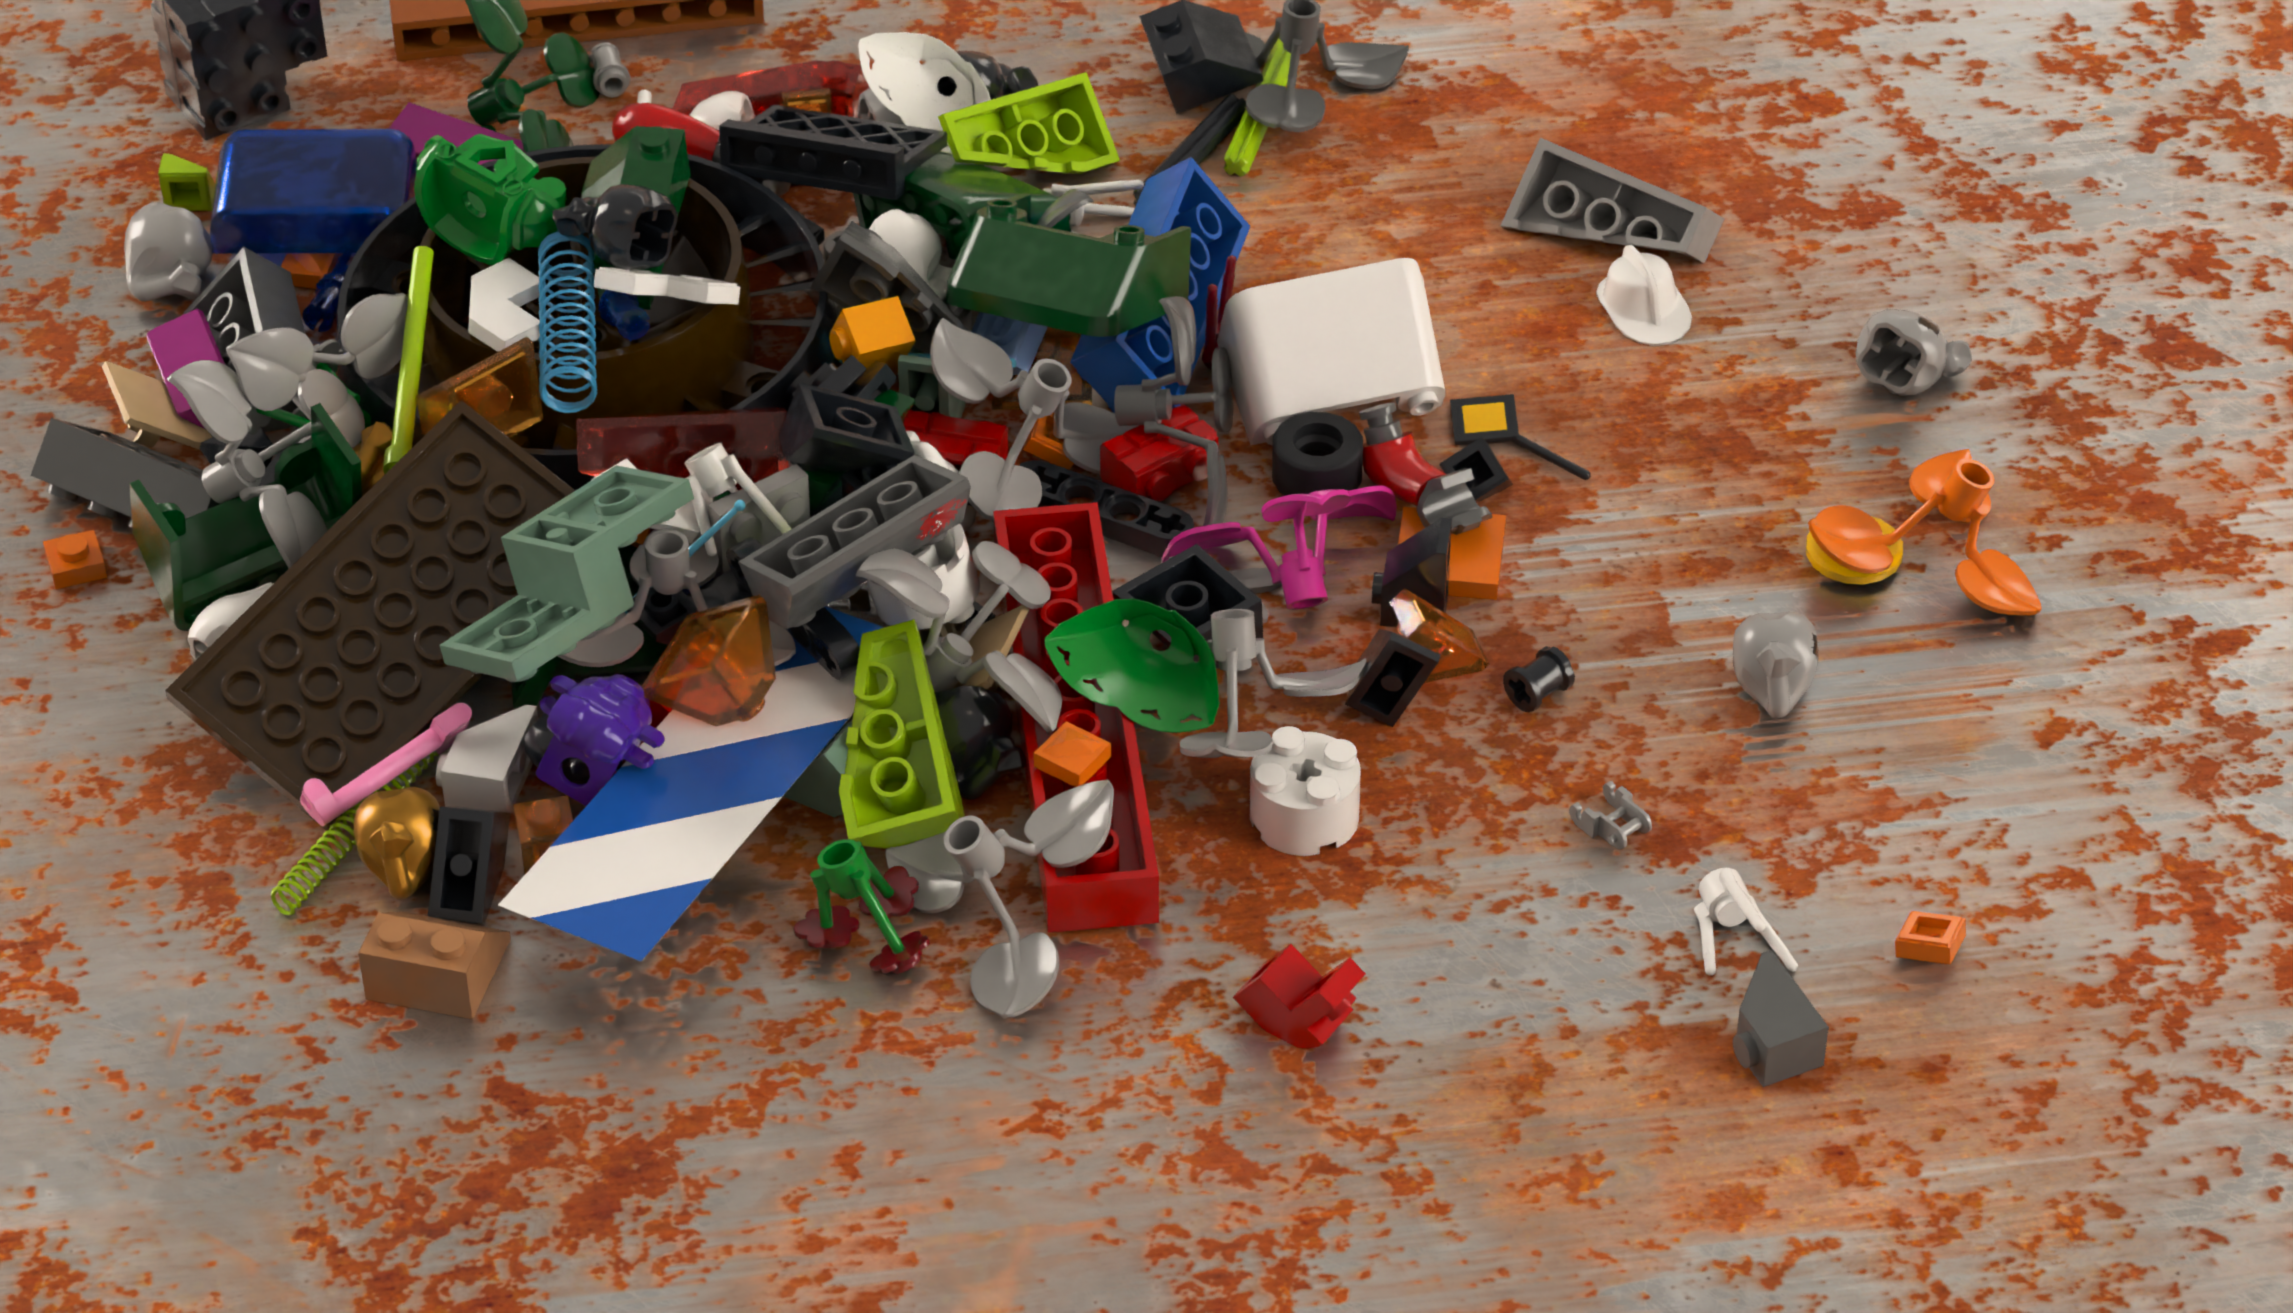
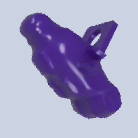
M615 674L610 677H590L582 680L579 684L563 675L556 676L550 681L551 688L562 695L558 700L549 696L543 698L540 702L542 711L549 715L547 727L554 734L536 770V776L540 780L587 806L613 777L620 761L625 759L642 769L652 766L655 762L653 755L638 746L643 741L653 748L660 747L665 742V737L659 730L650 725L652 721V712L649 707L650 699L637 682L621 674ZM569 757L582 760L589 768V781L584 784H576L569 781L562 771L563 760Z

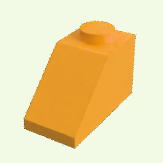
M898 296L842 309L829 336L834 356L838 360L842 359L843 363L851 355L866 368L875 361L886 363L895 375L898 373L900 354L908 355L916 341Z

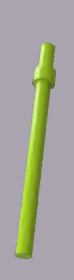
M418 246L413 250L391 446L386 448L384 454L383 472L385 474L412 449L434 251L427 246Z

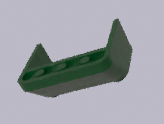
M1021 193L1008 199L990 200L987 202L986 207L976 212L947 280V303L952 306L1087 336H1115L1166 315L1163 306L1159 302L1160 299L1179 296L1188 300L1191 227L1181 226L1155 237L1146 235L1145 229L1142 227L1122 225L1115 227L1114 233L1097 238L1030 224L1031 195Z
M321 403L311 406V440L304 443H295L287 447L280 454L275 466V481L264 486L280 484L285 488L287 495L292 492H300L305 495L319 511L328 531L362 498L361 460ZM139 479L129 483L133 535L165 611L179 630L189 631L197 616L215 600L224 596L249 591L266 583H275L289 569L262 519L259 508L260 496H255L246 502L242 501L240 496L185 519V515L178 505L174 503H155Z

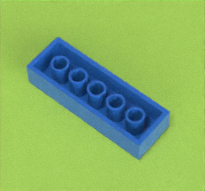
M1190 157L1147 179L1128 225L1142 227L1145 229L1146 235L1155 237L1181 226L1191 227L1188 301L1193 307L1196 324V351L1194 363L1191 365L1192 377L1205 343L1207 288L1210 284L1217 286L1218 310L1227 257L1233 255L1236 257L1237 262L1250 225L1193 158ZM1167 315L1115 336L1095 337L1081 335L1070 363L1076 368L1081 378L1087 381L1103 398L1113 413H1115L1114 400L1117 385L1142 384V380L1156 379L1175 372L1172 335ZM1174 382L1161 387V389H1170L1171 395L1185 394L1188 385H1179L1178 382ZM1181 404L1172 405V409Z

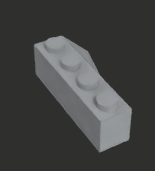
M1540 138L1500 226L1508 229L1621 245L1631 244L1635 247L1678 252L1705 263L1724 222V218L1707 207Z

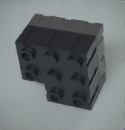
M152 0L150 4L154 29L159 39L157 46L161 69L165 73V80H163L165 92L205 141L291 110L289 96L286 94L285 89L287 85L285 72L299 67L302 63L327 57L319 0Z

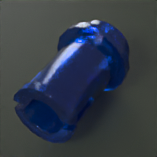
M606 290L602 294L598 310L606 323L616 326L619 333L628 340L639 339L647 333L650 324L645 320H649V316L639 307L636 295Z

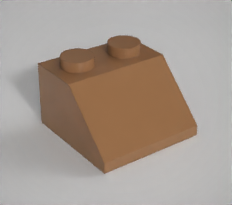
M379 912L358 952L366 1000L473 1020L511 940L510 931L408 912Z

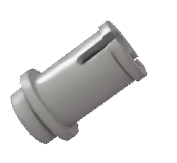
M607 42L597 44L591 50L594 55L590 54V60L595 70L593 75L595 89L608 97L620 96L630 84L629 71L621 64L619 50L614 44Z

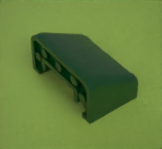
M947 153L935 154L905 177V194L897 200L853 193L861 227L869 229L875 219L890 210L900 209L907 214L920 215L931 224L938 234L945 236L948 255L953 260H956L976 212L986 207L988 201L1008 199L1021 193L1030 194V224L1035 225L1050 205L1059 198L985 165L955 162L953 155ZM1070 214L1052 228L1071 232Z

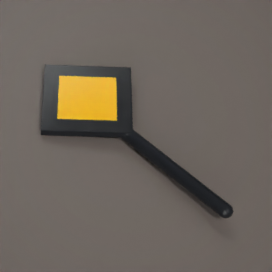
M1514 394L1450 400L1455 445L1471 444L1480 437H1483L1487 443L1512 441L1583 480L1590 479L1591 473L1588 470L1519 434Z

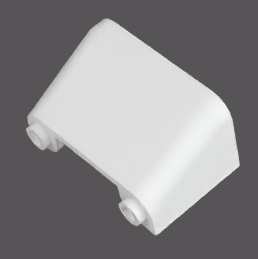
M1398 258L1252 287L1233 295L1225 305L1217 344L1218 347H1225L1228 353L1232 373L1231 387L1250 445L1265 442L1273 445V435L1281 423L1292 416L1307 412H1328L1395 398L1400 410L1410 412L1412 415H1424L1442 406L1445 397V386L1424 280L1418 262L1414 259Z

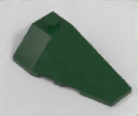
M633 127L591 161L581 193L582 199L586 197L599 198L606 189L620 184L644 186L667 196L674 204L679 215L690 177L685 129ZM594 252L593 263L595 271L600 267L614 268L605 263ZM664 263L659 267L640 270L661 274ZM597 288L600 306L650 310L655 296L632 295Z

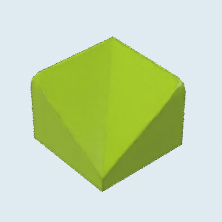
M163 153L158 172L163 203L172 207L185 208L189 211H213L217 190L208 169L175 155Z

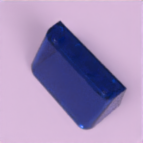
M396 129L239 130L230 134L223 143L219 153L210 224L212 254H237L243 247L256 254L356 253L368 236L391 213L415 196L416 154L412 140L405 133Z

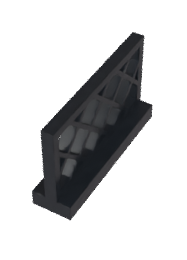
M772 105L749 122L728 119L719 125L720 164L750 177L897 200L905 194V177L947 146V132Z

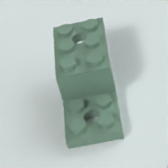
M616 465L502 536L501 540L518 595L440 644L445 664L467 669L472 673H483L504 678L509 682H520L533 677L538 671L537 668L554 657L573 651L577 647V642L594 631L605 629L614 624L617 616L634 606L618 548L634 543L638 538L637 535L652 525L670 520L675 516L677 509L693 500L694 496L689 479Z

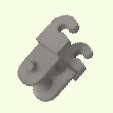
M1609 781L1603 786V794L1608 803L1617 810L1605 816L1600 811L1594 812L1588 807L1581 814L1582 806L1576 802L1570 806L1569 813L1575 825L1590 837L1594 838L1599 835L1613 847L1621 850L1627 846V836L1636 830L1644 834L1648 833L1652 829V822L1649 814L1632 802L1633 794L1623 786L1614 792L1616 786L1614 782ZM1619 817L1627 822L1621 827L1613 822Z

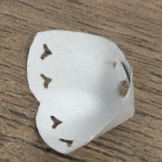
M906 32L874 33L859 39V58L868 86L880 102L890 111L901 117L903 123L907 126L943 131L938 116L991 100L982 78L972 64L966 62L952 48L939 39L926 34ZM867 51H868L869 55L871 56V58L874 59V63H873V65H872V70L870 69V66H869L870 59H869V57H868V55H867ZM924 59L926 63L921 65L920 60ZM944 76L951 77L956 82L957 88L952 96H944L938 91V81ZM879 86L889 91L891 100H889L886 93ZM947 142V146L940 152L952 155Z

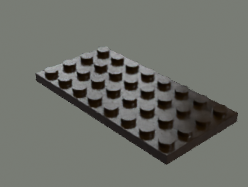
M460 400L165 690L167 699L311 817L300 802L301 793L307 780L312 778L320 779L333 794L428 730L433 718L453 706L484 675L483 673H472L467 669L446 665L439 645L518 595L501 537L575 490L469 405ZM335 818L327 825L322 827L326 831L329 830L330 826L336 822L337 818Z

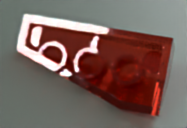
M815 60L682 83L672 109L690 115L694 108L705 99L724 91H737L748 95L755 117L772 105L857 118L860 94L870 87L863 75L861 65L848 64L836 60Z
M756 408L576 419L578 472L597 476L627 458L638 470L685 479L691 475L684 464L689 458L714 444L722 443L728 456L734 454L742 470L753 483H756L789 467V460H786L779 440V434L787 411L784 408ZM737 482L735 485L737 490L743 489Z

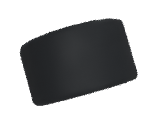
M1307 412L1295 415L1279 425L1273 435L1272 481L1281 494L1284 496L1309 494L1314 491L1327 489L1350 491L1358 489L1360 486L1363 470V436L1356 425L1342 416L1328 412Z

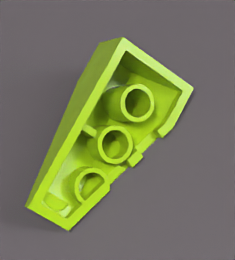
M1087 72L938 116L943 131L947 132V142L955 162L1083 174L1120 161Z
M915 620L863 633L853 691L856 697L852 726L848 727L846 738L848 754L845 774H841L839 796L848 839L860 841L863 846L887 849L908 845L947 831L953 822L964 817L965 814Z

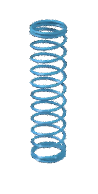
M558 231L548 235L541 242L538 249V286L540 295L539 391L540 398L549 408L562 413H575L589 407L597 395V384L595 381L597 377L595 368L597 363L595 355L596 343L594 341L596 338L594 328L596 324L594 315L595 290L593 288V274L595 272L593 263L594 251L590 245V240L584 235L565 236ZM565 241L578 242L589 251V256L580 251L564 250L558 251L546 259L544 258L546 252L553 245ZM564 254L579 255L586 260L583 265L564 263L553 267L548 264L553 258ZM575 267L576 269H573V270H561V269H559V268ZM584 272L587 274V277H585L584 279L581 277H575ZM552 274L560 277L553 279L549 275ZM564 280H575V281H579V282H576V283H562V282H560V281H564ZM554 284L562 287H576L585 284L587 290L583 292L565 289L553 292L549 288ZM574 293V294H579V295H576V296H562V295H560V294ZM554 297L562 300H576L585 297L588 302L585 305L574 302L554 305L550 300ZM573 306V307H579V308H576V309H563V308H561V307ZM555 310L562 313H577L585 310L588 313L585 318L569 315L556 319L550 314ZM546 318L550 320L548 324L546 323ZM572 319V320H578V321H576V322H563L562 320ZM555 323L562 326L586 324L588 329L585 331L564 329L555 332L550 327ZM564 333H576L577 335L572 336V335H562V334H564ZM554 337L562 339L586 337L588 342L585 345L574 342L555 345L551 340ZM547 345L551 347L548 351L546 349ZM574 346V347H578V348H575V349H565V348H562V347ZM555 350L564 353H576L585 350L589 355L585 358L571 355L556 359L550 354ZM547 358L551 360L548 364L546 362ZM564 360H577L576 362H564ZM556 363L563 365L555 369H551V367ZM585 363L589 369L584 370L575 366ZM565 373H573V374H577V375H574V376H573V375H563V374H565ZM554 376L562 379H579L583 377L588 383L580 388L564 389L553 384L550 379ZM546 384L564 393H577L588 389L590 386L592 391L582 401L575 403L563 402L549 394Z

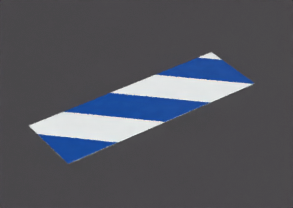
M824 606L850 632L859 648L863 633L884 628ZM794 638L796 653L789 660L768 670L752 675L735 676L721 673L710 667L657 726L656 729L665 737L663 745L656 748L651 747L645 742L640 745L639 748L653 755L655 762L652 766L642 769L626 761L498 906L642 962L853 715L856 699L853 693L856 671L840 680L835 679Z

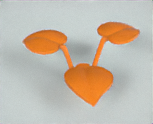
M1969 449L1938 455L1921 463L1913 470L1909 477V486L1913 495L1923 505L1890 534L1883 535L1880 525L1873 517L1852 506L1837 505L1827 507L1808 522L1809 530L1814 540L1832 560L1856 572L1878 573L1888 569L1893 562V556L1887 546L1895 544L1931 510L1939 508V512L1950 520L1970 523L1965 554L1968 559L1961 561L1957 565L1955 577L1963 593L1973 603L1986 610L2006 615L2030 616L2040 613L2042 610L2040 600L2033 586L2013 560L1997 550L1986 549L1981 553L1977 550L1976 544L1980 522L1990 512L1991 500L1988 493L1994 485L1995 479L1992 472L1984 464L1972 459Z

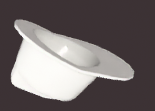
M1631 244L1625 246L1622 257L1617 258L1611 264L1607 277L1598 285L1596 294L1600 303L1606 309L1615 326L1626 337L1638 343L1657 346L1671 344L1682 339L1690 330L1692 315L1689 306L1675 286L1673 274L1668 263L1659 256L1650 253H1639Z

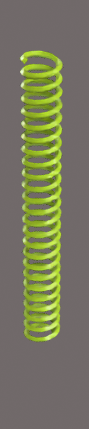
M433 752L429 755V759H422L421 761L424 763L422 766L419 763L413 765L418 770L416 773L411 768L406 770L411 775V779H408L403 773L400 774L398 778L405 782L404 786L400 785L395 779L390 782L398 789L410 787L409 783L416 781L415 776H421L422 770L428 769V763L434 762V756L437 757L439 754ZM387 784L382 786L385 791L393 790ZM360 802L337 818L329 830L324 832L316 844L311 846L310 851L306 852L304 857L298 860L297 865L293 866L291 871L285 874L284 879L278 882L277 887L271 890L272 902L281 913L290 916L294 915V908H300L302 905L301 901L308 900V894L314 893V887H319L321 880L327 879V873L334 871L333 866L340 865V859H345L347 856L346 852L353 850V845H356V841L350 840L343 834L340 828H344L354 837V830L348 825L347 821L354 824L353 814H356L357 809L361 805ZM334 835L341 837L348 844V848L338 842ZM328 842L333 843L338 849L341 850L342 854L340 855L336 853V851H334L329 846ZM321 848L328 851L336 861L333 862L324 855ZM315 856L322 858L329 865V868L323 867L316 860ZM308 863L315 865L321 870L323 875H318ZM302 870L311 874L316 879V883L310 881ZM296 877L302 879L310 889L307 890L299 884ZM289 884L299 889L302 892L303 897L297 895L290 888ZM282 891H285L288 894H290L296 900L297 904H294L291 901H289ZM276 892H278L283 902L288 905L290 911L285 910L275 898Z

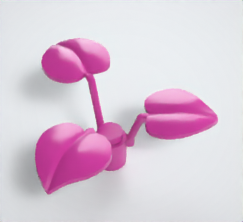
M1369 486L1350 491L1327 489L1314 491L1309 494H1291L1268 501L1261 509L1262 517L1265 521L1275 522L1293 518L1297 550L1284 553L1281 556L1283 564L1279 567L1253 527H1241L1239 522L1205 525L1181 532L1170 541L1161 560L1163 563L1169 557H1174L1195 544L1202 549H1208L1249 540L1270 571L1272 583H1282L1287 609L1297 610L1314 607L1328 600L1323 578L1326 575L1324 552L1327 520L1353 516H1376L1394 521L1397 510L1395 495L1386 486ZM1304 516H1310L1312 520L1317 521L1314 556L1312 549H1308L1306 545Z

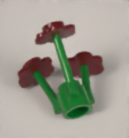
M842 839L826 846L818 856L820 868L812 871L810 874L817 889L819 909L807 911L805 914L806 919H802L794 925L795 936L807 940L808 945L813 948H833L847 945L852 940V933L859 929V920L855 917H850V911L847 907L840 905L831 906L830 890L843 899H853L861 895L862 897L859 900L860 910L865 915L873 916L888 943L881 949L882 953L870 961L869 965L872 971L881 970L882 973L893 972V974H900L915 967L922 959V950L930 944L928 936H923L920 931H914L900 939L889 919L891 916L900 917L906 915L913 908L915 902L912 895L919 888L916 878L909 877V872L903 866H894L887 870L883 876L868 858L860 841Z

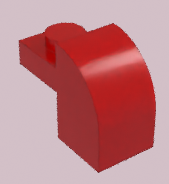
M1289 944L1264 962L1232 998L1267 1033L1297 1048L1312 1049L1323 1045L1354 1010L1351 1005L1357 997L1351 990L1366 973L1350 957L1324 976H1321L1292 944Z

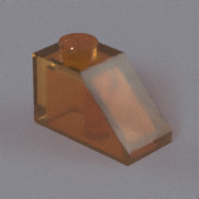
M568 795L511 805L524 875L573 822Z

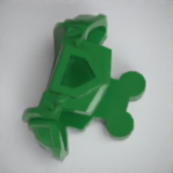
M483 134L474 135L457 148L442 136L434 135L425 143L424 150L419 154L416 163L415 198L428 227L450 246L488 265H494L509 258L517 249L524 250L525 248L539 247L548 235L558 232L553 220V210L565 207L566 189L565 184L560 179L545 177L537 180L533 178L539 172V165L517 147L513 140L503 141ZM499 159L494 165V172L477 164L482 160Z

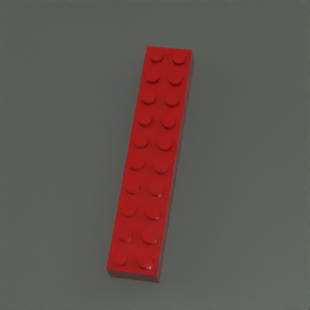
M1098 502L993 511L994 543L1014 554L1020 563H1024L1040 573L1049 584L1051 591L1050 599L1043 607L1039 609L1028 608L1029 611L1008 654L1016 653L1029 659L1046 672L1058 685L1062 695V706L1057 726L1051 735L1067 721L1111 743V758L1085 783L1109 780L1114 788L1111 826L1104 844L1086 861L1065 868L1051 866L1044 859L1042 852L1037 855L1048 933L1159 923V873L1134 722L1127 718L1117 707L1093 702L1071 688L1053 665L1044 642V638L1060 623L1092 607L1113 600ZM1009 592L1001 600L1003 614L1022 605ZM1057 646V649L1064 655L1065 663L1069 666L1070 653ZM1096 679L1083 680V682L1093 684L1097 690L1102 691ZM1015 700L1021 746L1026 758L1025 775L1032 814L1045 801L1075 787L1034 767V752L1051 735L1048 736L1042 726Z

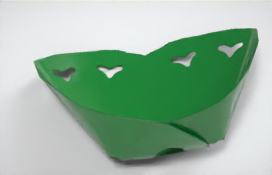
M1115 599L1092 607L1060 623L1044 638L1045 648L1053 665L1071 688L1093 702L1117 707L1134 723L1152 730L1169 733L1205 729L1214 724L1220 705L1214 654L1198 630L1175 610L1168 611L1152 603L1137 599ZM1129 620L1128 626L1125 627L1122 622ZM1155 630H1162L1169 634L1171 637L1169 649L1165 651L1155 650L1150 643L1151 633ZM1057 646L1070 653L1069 666L1065 663L1064 655L1057 649ZM1195 655L1199 656L1198 662H1194L1193 658ZM1096 679L1102 691L1097 690L1093 684L1083 682V680ZM1141 710H1157L1160 719H1156L1152 714L1142 713ZM1190 715L1202 719L1201 721L1190 720L1183 723L1180 722L1187 719Z

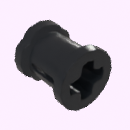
M1554 646L1543 647L1536 654V659L1523 667H1512L1503 675V684L1509 699L1520 710L1528 713L1538 709L1542 704L1543 698L1556 690L1565 691L1569 689L1575 681V674L1569 659L1561 650Z

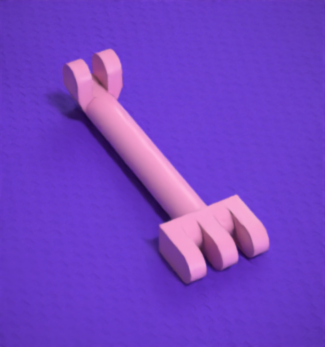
M465 703L454 704L433 718L428 730L333 794L320 779L312 778L307 780L300 797L301 805L321 826L327 825L434 751L440 755L449 749L457 733L467 729L472 716L471 708Z

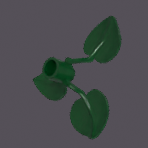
M465 0L475 26L487 45L497 53L506 54L492 73L481 79L483 87L469 94L467 106L472 118L481 126L493 125L497 122L503 125L509 121L519 120V133L525 152L573 146V142L563 125L554 119L547 120L544 111L533 109L519 111L524 102V95L553 82L557 83L559 93L567 105L575 108H584L594 103L600 93L595 89L593 83L595 70L591 65V60L586 50L569 34L556 33L545 41L543 50L546 64L552 74L522 87L513 79L499 78L524 47L520 34L526 31L528 21L523 6L519 0Z

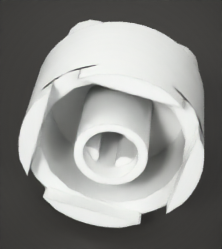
M959 523L949 529L946 537L941 541L929 546H922L910 553L931 568L942 581L940 592L950 600L949 609L946 612L943 624L947 622L961 623L970 618L975 610L973 602L976 600L980 590L979 577L964 530ZM869 579L867 580L877 613L886 624L891 626L914 619L918 631L931 628L933 618L917 612L881 585Z
M1292 726L1281 727L1275 730L1272 734V749L1266 754L1253 757L1250 766V821L1252 826L1255 824L1261 832V839L1269 847L1291 855L1320 854V847L1336 842V848L1345 844L1354 835L1359 823L1361 768L1355 745L1345 739H1336L1317 732H1302L1300 729Z

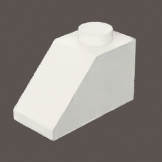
M526 704L457 733L449 753L440 756L436 768V784L443 788L445 806L510 812L511 814L533 765V762L525 752L524 738L531 726L538 720L537 706Z

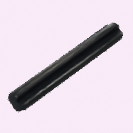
M1234 94L1227 95L1143 181L1144 185L1148 178L1190 157L1199 165L1240 123L1245 111L1246 100L1244 98L1238 99ZM1143 188L1133 191L1135 207Z

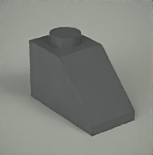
M1772 950L1764 952L1760 956L1739 1009L1737 1035L1733 1037V1049L1739 1063L1744 1068H1750L1761 1085L1765 1087L1824 1066L1829 1026Z

